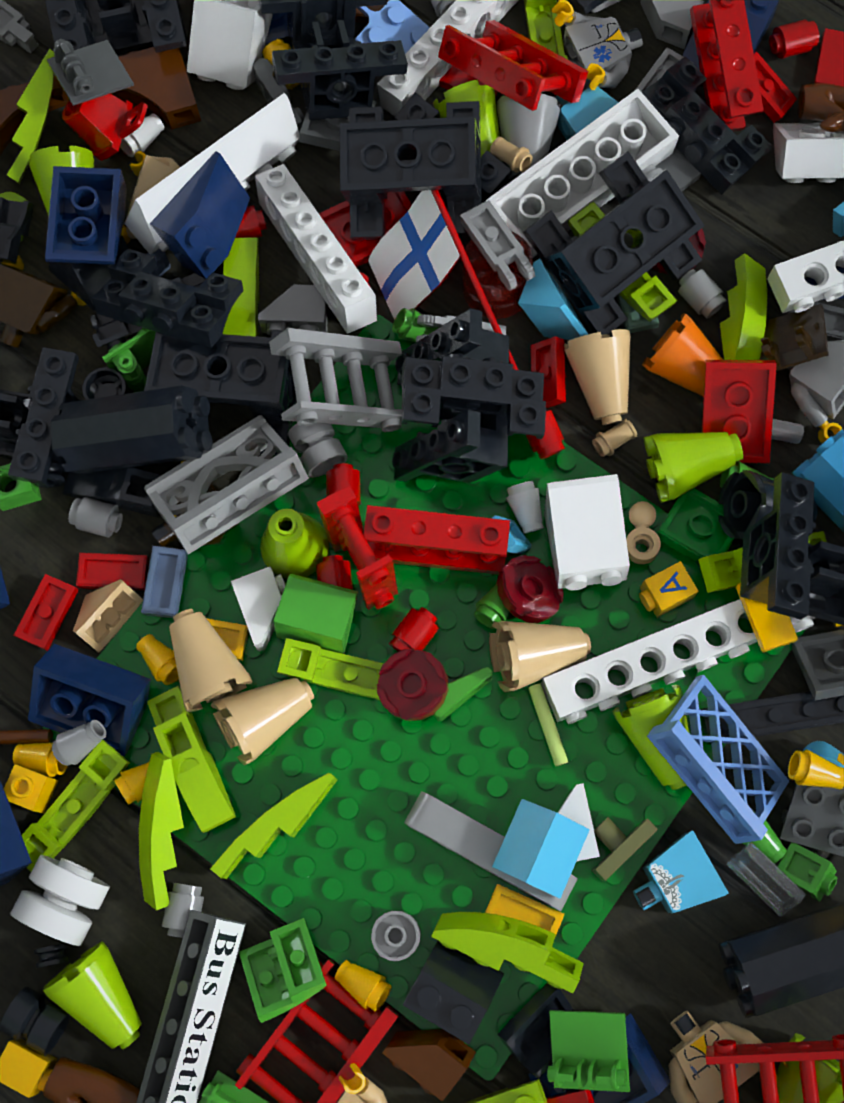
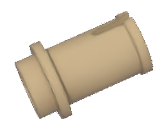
M503 137L496 138L490 148L492 155L510 165L511 170L516 173L525 172L532 163L533 157L529 149L525 147L519 148L506 141Z
M624 419L605 433L598 432L596 438L592 440V444L601 457L605 455L611 456L614 454L615 449L636 438L637 431L629 420Z

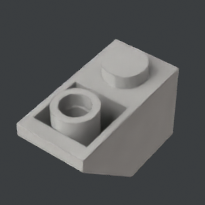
M641 0V6L655 37L685 50L693 34L690 9L692 6L704 4V1Z
M293 284L258 314V321L262 333H267L269 336H271L272 330L284 331L287 328L327 333L329 306L315 285Z

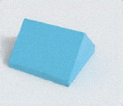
M539 258L533 263L536 276L526 281L518 304L544 337L552 338L557 336L562 339L571 340L588 335L567 296Z
M521 799L492 867L560 899L590 829L555 811Z

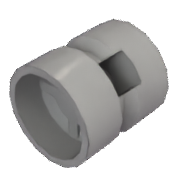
M314 423L306 426L295 424L288 432L296 452L303 453L300 460L309 477L325 475L328 470L333 469V465L345 463L348 458L340 440L332 438L335 435V431L331 424Z
M390 911L380 916L376 920L371 934L374 949L381 957L389 961H401L408 958L416 951L421 937L418 922L412 915L404 911Z

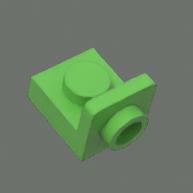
M793 842L789 845L774 872L781 879L809 893L818 902L821 901L824 895L829 896L838 879L835 876L837 870L830 861Z

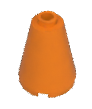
M684 313L681 315V323L676 320L652 348L656 353L651 359L646 357L642 366L648 371L704 397L705 360H723V358L691 317Z

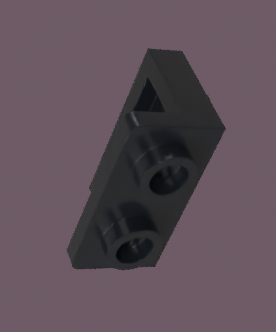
M548 982L498 1033V1036L514 1058L536 1078L541 1077L548 1069V1066L553 1064L549 1011H575L562 991L554 988Z

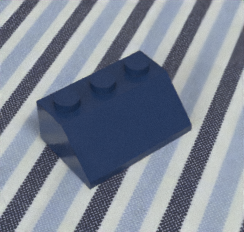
M54 644L34 666L28 721L62 733L92 720H97L102 723L106 730V737L103 740L125 757L147 707L151 679Z

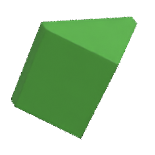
M290 573L273 621L277 638L283 640L289 638L321 646V649L345 654L358 591Z

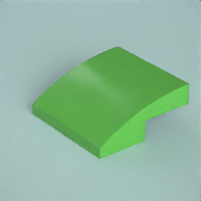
M304 918L270 931L272 939L239 952L257 1017L261 1023L296 1007L327 985Z

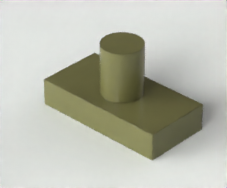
M607 817L594 829V833L611 852L591 871L601 881H606L658 829L649 819H646L626 836Z

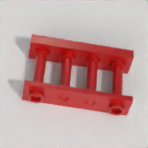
M709 0V3L695 5L690 9L700 71L707 78L703 84L706 104L733 132L741 131L746 127L744 116L764 111L745 1Z
M495 20L486 21L481 38H472L458 29L446 25L438 54L440 59L532 111L537 110L541 93L545 91H550L570 103L579 102L589 72Z
M350 485L318 501L319 513L333 550L335 552L340 549L348 551L358 569L356 574L366 608L369 610L376 607L378 610L392 603L395 600L393 596L398 594L393 560L390 554L378 560L365 539L357 498Z
M367 505L363 535L367 542H369L378 560L390 554L393 563L499 575V572L505 566V558L507 557L510 520Z
M332 959L327 960L325 964L319 961L327 984L323 989L365 1022L364 1027L369 1030L361 1042H358L355 1038L351 1041L307 1005V1002L310 1000L309 998L289 1011L256 1057L250 1053L236 1071L241 1077L235 1086L241 1090L251 1079L279 1103H304L260 1067L272 1049L275 1048L320 1085L318 1089L323 1094L317 1103H336L345 1091L339 1081V1076H342L344 1080H351L355 1076L350 1065L354 1063L361 1069L396 1021L399 1013L389 1005H387L383 1012L380 1009L377 1011L371 1008L365 1010L329 974L336 963ZM296 1017L301 1019L342 1053L341 1058L346 1063L338 1074L333 1070L330 1072L325 1070L284 1036V1033Z
M844 1034L834 1035L832 1040L757 1044H737L735 1040L722 1039L714 1041L713 1046H706V1065L719 1064L724 1103H740L735 1064L759 1063L763 1103H779L775 1062L799 1061L803 1102L820 1103L815 1060L839 1059L844 1097Z

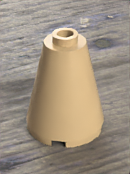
M626 329L611 330L613 337H610L608 334L601 335V332L571 339L567 341L568 344H564L565 353L594 420H602V425L621 422V415L628 413L631 336L630 331Z
M187 609L173 616L174 622L169 626L183 704L187 712L203 709L200 702L205 700L207 703L214 702L219 698L237 694L247 688L246 684H252L253 681L249 673L202 612L194 613L193 609Z
M500 621L492 624V627L497 628L496 633H490L489 637L493 671L501 672L504 681H498V684L504 692L518 690L542 680L544 677L582 663L586 660L587 654L591 652L590 638L587 633H583L580 627Z
M294 677L219 698L211 703V707L219 710L213 713L215 720L230 748L238 746L243 753L237 756V758L245 766L260 756L312 708L311 700L314 699V694L305 680L300 682Z

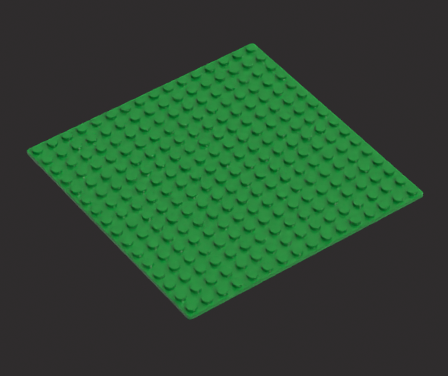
M377 315V321L366 325L358 335V337L400 342L401 351L414 344V342L399 339L398 334L392 330L393 323L381 315ZM395 358L387 368L395 409L402 410V386L397 385L398 372L395 368L397 358ZM336 362L333 367L340 404L354 405L347 366H344L341 362ZM361 365L368 407L381 408L374 369L370 368L369 365ZM322 381L310 394L311 402L326 403ZM293 421L292 427L297 424V421ZM407 422V424H401L402 427L396 431L384 432L381 428L331 424L335 431V435L332 438L340 440L348 458L345 463L353 465V469L360 471L362 504L358 507L363 530L365 527L367 505L483 518H492L496 515L514 520L523 532L506 499L509 496L507 488L523 482L533 481L535 488H539L543 528L524 534L531 543L532 548L524 554L507 552L505 565L515 557L527 555L541 559L540 563L554 569L545 521L547 483L611 475L564 441H562L565 447L564 450L540 460L538 454L533 453L526 435L514 433L512 436H508L507 467L471 483L426 474L403 482L394 480L392 458L395 447L417 437L418 432L429 434L437 428L431 427L432 424ZM290 440L289 448L292 447V449L296 452V450H295V448H294V446H293V444H292V442H291V440ZM296 452L297 455H298V457H299V459H300V457H301V455H302L303 453H298V452ZM326 474L319 477H309L300 485L245 518L236 527L226 531L220 543L201 546L188 554L178 613L187 609H193L194 613L202 612L208 619L247 625L231 581L267 568L261 555V539L271 516L278 510L292 509L316 519L324 528L317 502L326 498ZM619 480L626 539L628 534L636 529L629 520V510L635 503L641 501L648 502L655 508L656 520L649 529L657 533L668 513ZM661 542L659 553L652 562L637 564L629 559L630 566L627 580L617 585L604 586L602 583L587 585L580 590L563 588L564 597L563 602L559 605V610L550 619L537 624L580 627L583 633L588 634L591 642V652L587 654L585 660L587 661L739 600L740 597L735 587L708 593L700 564ZM329 543L328 556L341 555L343 560L350 562L353 590L358 591L345 651L346 655L385 663L391 655L398 653L389 645V642L393 639L391 635L411 608L418 611L423 607L437 617L438 620L435 624L439 628L423 651L431 653L443 665L448 676V683L482 668L489 667L493 671L489 637L490 633H496L497 629H490L481 624L475 618L474 612L476 611V603L497 584L499 575L393 563L398 594L393 596L395 600L384 608L377 610L376 607L368 610L364 604L356 574L358 569L348 551L340 549L335 552ZM644 544L636 545V549L639 552L647 551V547ZM681 561L697 587L698 593L690 601L656 617L653 610L647 611L639 597V593L642 592L640 586L645 579ZM314 572L307 578L317 580V573ZM141 603L96 659L150 678L151 683L148 700L176 686L180 687L179 679L170 685H165L162 681L157 682L141 653L136 649L137 643L144 636L152 634L158 641L173 650L169 626L174 622V619L143 615L141 613ZM510 612L506 621L525 622ZM738 619V626L743 632L753 633L748 619ZM275 630L266 649L260 652L254 646L250 632L248 633L243 661L239 662L249 673L253 682L252 684H246L247 688L241 692L292 678L277 673L285 640L277 638ZM805 630L797 632V637H801ZM714 631L706 632V640L709 644L721 646L722 640L718 633ZM758 642L748 645L750 651L743 655L730 659L729 655L726 654L716 658L718 664L700 672H698L696 667L684 671L685 677L674 683L666 685L664 680L651 685L652 691L663 688L665 694L674 692L671 685H680L684 695L697 676L705 675L727 704L757 700L792 650V645L790 643L762 653ZM673 645V652L678 658L688 659L690 657L689 649L685 645ZM641 658L640 663L645 671L653 673L658 670L657 662L653 658ZM610 670L608 672V679L612 684L616 686L625 684L626 678L621 671ZM493 671L492 681L441 722H438L433 715L423 720L406 721L392 715L378 699L308 683L314 694V699L311 700L312 708L260 756L245 766L237 758V756L243 753L238 746L230 748L215 720L213 713L219 710L211 707L212 702L207 703L206 700L200 702L203 709L193 711L192 714L206 750L213 756L236 817L205 833L201 832L176 784L184 828L172 831V833L214 865L235 839L266 811L303 786L328 773L332 774L338 781L297 835L293 838L282 830L261 858L255 857L248 851L229 875V878L287 924L304 918L313 945L339 965L348 960L351 963L385 976L386 982L392 986L386 1002L421 1030L442 1028L403 1006V1003L438 941L431 936L442 913H485L497 884L546 906L548 905L405 825L404 822L421 791L504 837L507 834L521 799L558 812L573 787L583 783L594 829L607 817L626 836L643 820L649 819L658 830L606 881H601L591 871L611 852L596 835L600 857L575 863L571 874L578 878L561 911L565 915L552 946L575 959L579 957L693 792L687 785L674 790L671 789L670 785L663 786L615 719L612 711L616 707H619L620 712L628 709L626 702L633 699L631 693L618 698L620 704L607 710L600 711L599 706L587 710L586 718L572 724H567L566 719L557 723L550 707L568 759V763L555 767L528 689L532 685L541 683L542 680L515 691L504 692L498 684V681H504L501 672ZM582 682L575 685V692L580 698L589 699L593 697V689L589 684ZM700 691L698 693L699 710L708 708L707 698ZM148 703L128 753L124 757L130 762L126 770L148 763L152 753L160 752L163 754L153 729L156 725ZM686 715L689 733L691 735L690 717L689 715ZM700 716L702 736H705L702 718ZM52 730L53 739L56 741V737L60 733ZM703 742V750L713 762L712 745H707L706 742ZM142 800L139 803H137V801H134V803L141 808ZM390 911H404L412 915L418 922L421 931L420 943L416 951L401 961H389L381 957L374 949L371 940L372 928L376 920ZM505 959L499 971L504 973V976L484 1018L468 1045L476 1052L469 1068L488 1081L495 1078L511 1055V1052L500 1039L498 1033L547 983L545 979L531 972L517 969L511 962Z

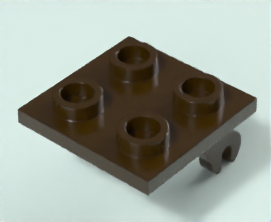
M822 304L814 305L799 313L792 312L767 320L764 338H761L763 345L761 346L760 360H775L777 363L776 371L828 356Z

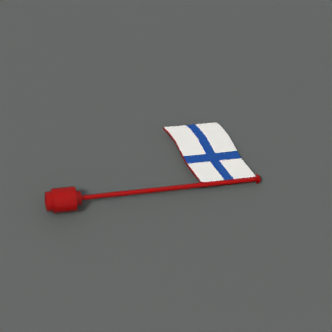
M421 191L407 213L380 239L368 259L394 320L401 309L406 308L410 310L420 306L445 281L461 258L494 332L502 334L439 191ZM509 350V364H513V369L518 370ZM548 410L545 415V435L543 438L536 439V436L526 435L533 453H537L540 460L565 449L562 443L565 440L552 410Z

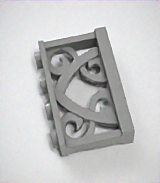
M259 415L212 444V449L203 452L200 459L184 461L145 485L144 489L186 552L190 554L300 485L309 477L297 453L292 447L289 448L267 423L266 419ZM230 471H242L238 480L220 491L206 493L210 484Z

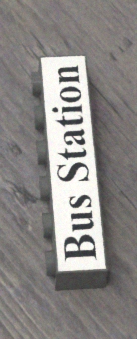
M195 910L190 911L136 1103L198 1102L246 923L219 915Z

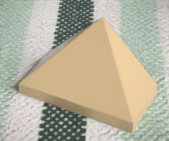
M121 579L88 593L84 597L73 631L99 653L118 633L143 602V599Z

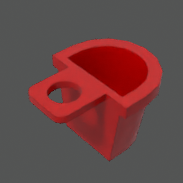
M110 93L74 106L69 100L63 110L62 118L90 146L93 157L103 161L119 151L122 139L140 128L148 105L141 102L132 108L133 104L130 101H122ZM137 115V117H136V119L133 121V123L130 124L131 121L133 120V118Z

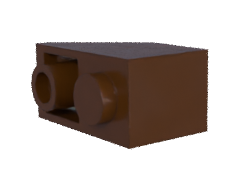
M443 1029L396 1032L382 1054L389 1058L394 1067L405 1071L415 1079L425 1092L443 1101L465 1073L476 1052L462 1040Z

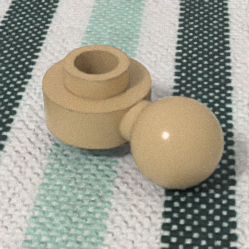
M641 501L635 503L629 510V520L636 529L628 534L626 541L629 559L637 564H647L657 557L661 542L657 533L649 529L656 520V510L650 503ZM644 544L647 547V551L639 552L636 549V545Z

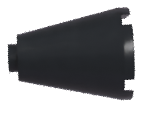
M742 470L740 473L734 472L723 484L718 504L723 505L724 516H718L724 533L730 538L742 540L746 530L773 510L774 480L750 470ZM815 500L813 502V522L818 515Z

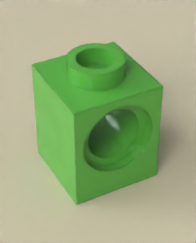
M11 463L0 466V509L2 511L42 500L39 486L31 482L14 480L8 476ZM17 481L13 490L5 492V487L8 483Z

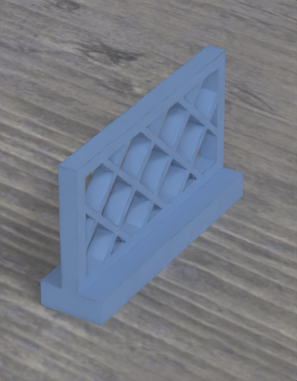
M705 675L697 676L663 724L654 726L647 737L735 844L762 840L768 830L763 823L783 793L789 780ZM700 691L707 698L708 710H699L698 693ZM683 715H689L691 735L679 721ZM700 716L709 717L711 736H702ZM719 718H723L728 724L729 737H721ZM703 742H711L713 762L704 752ZM722 743L730 744L732 763H724ZM741 744L745 745L750 751L751 764H743ZM725 769H733L735 789L726 779ZM744 770H752L754 790H746ZM763 771H766L774 781L769 791H765ZM747 795L755 796L756 813L748 806Z

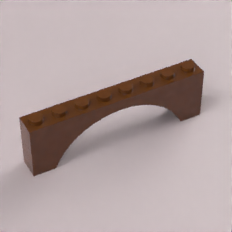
M154 47L141 51H132L118 57L132 79L134 86L111 94L122 101H130L133 106H137L141 102L148 105L147 112L156 114L171 129L202 121L180 48L156 53ZM55 75L48 113L66 106L69 101ZM29 82L11 85L0 90V156L11 142L26 116V113L18 109L16 104Z

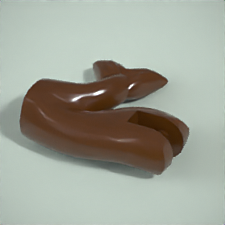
M827 83L802 85L799 90L797 106L799 119L822 121L819 126L827 132H844V86Z
M63 1056L52 1070L46 1082L43 1095L54 1103H84L83 1098L87 1103H136L140 1089L111 1073Z

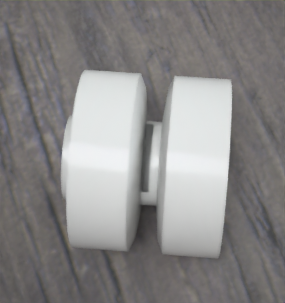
M40 855L29 879L44 889V893L40 894L34 891L22 890L10 914L21 923L65 943L81 946L92 925V921L86 915L76 910L77 905L88 909H100L110 886L94 877V872L63 858L59 861L45 855Z

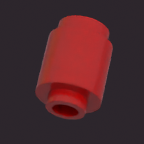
M806 19L777 26L769 37L771 52L780 59L809 52L819 43V30L814 21H807Z
M254 205L247 206L235 238L262 237L261 230L267 229L262 210L255 211Z
M348 463L333 465V469L326 472V497L350 485L357 498L358 506L361 504L360 471L353 469V465Z
M326 556L322 558L321 563L316 565L317 581L353 590L351 565L349 561L343 560V556Z
M423 607L418 611L411 608L391 634L393 639L389 642V645L397 652L404 649L424 650L439 630L435 624L438 620L437 617Z

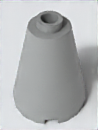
M541 94L537 110L532 111L511 98L502 96L497 101L501 137L519 148L525 147L529 149L533 157L530 165L532 167L548 155L560 114V104L557 105L558 100L556 98ZM512 171L509 180L513 181L524 172L516 173Z

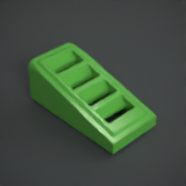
M489 667L482 668L448 683V693L445 701L433 714L438 722L443 721L492 681L493 671Z

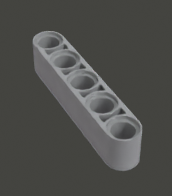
M420 792L404 822L405 825L560 912L578 878L571 874L559 899L493 868V863L505 837L425 792Z

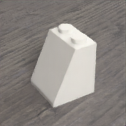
M194 0L187 72L196 74L197 78L203 81L211 82L218 80L225 82L226 86L231 89L243 90L255 81L256 74H254L252 66L257 58H262V51L273 14H261L258 0Z
M618 475L547 483L545 521L557 588L580 590L587 585L602 583L604 586H613L627 580L630 564Z

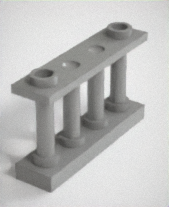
M294 328L285 329L269 342L271 355L286 356V359L290 360L297 403L281 414L283 421H297V424L301 426L323 423L381 428L384 432L396 431L402 427V410L395 409L387 368L392 360L402 354L400 342ZM304 358L314 359L316 363H319L326 403L311 402ZM333 362H341L344 366H347L354 405L340 404ZM361 365H369L370 368L374 369L381 408L368 407Z

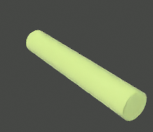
M542 684L532 685L528 689L555 767L568 763V759Z

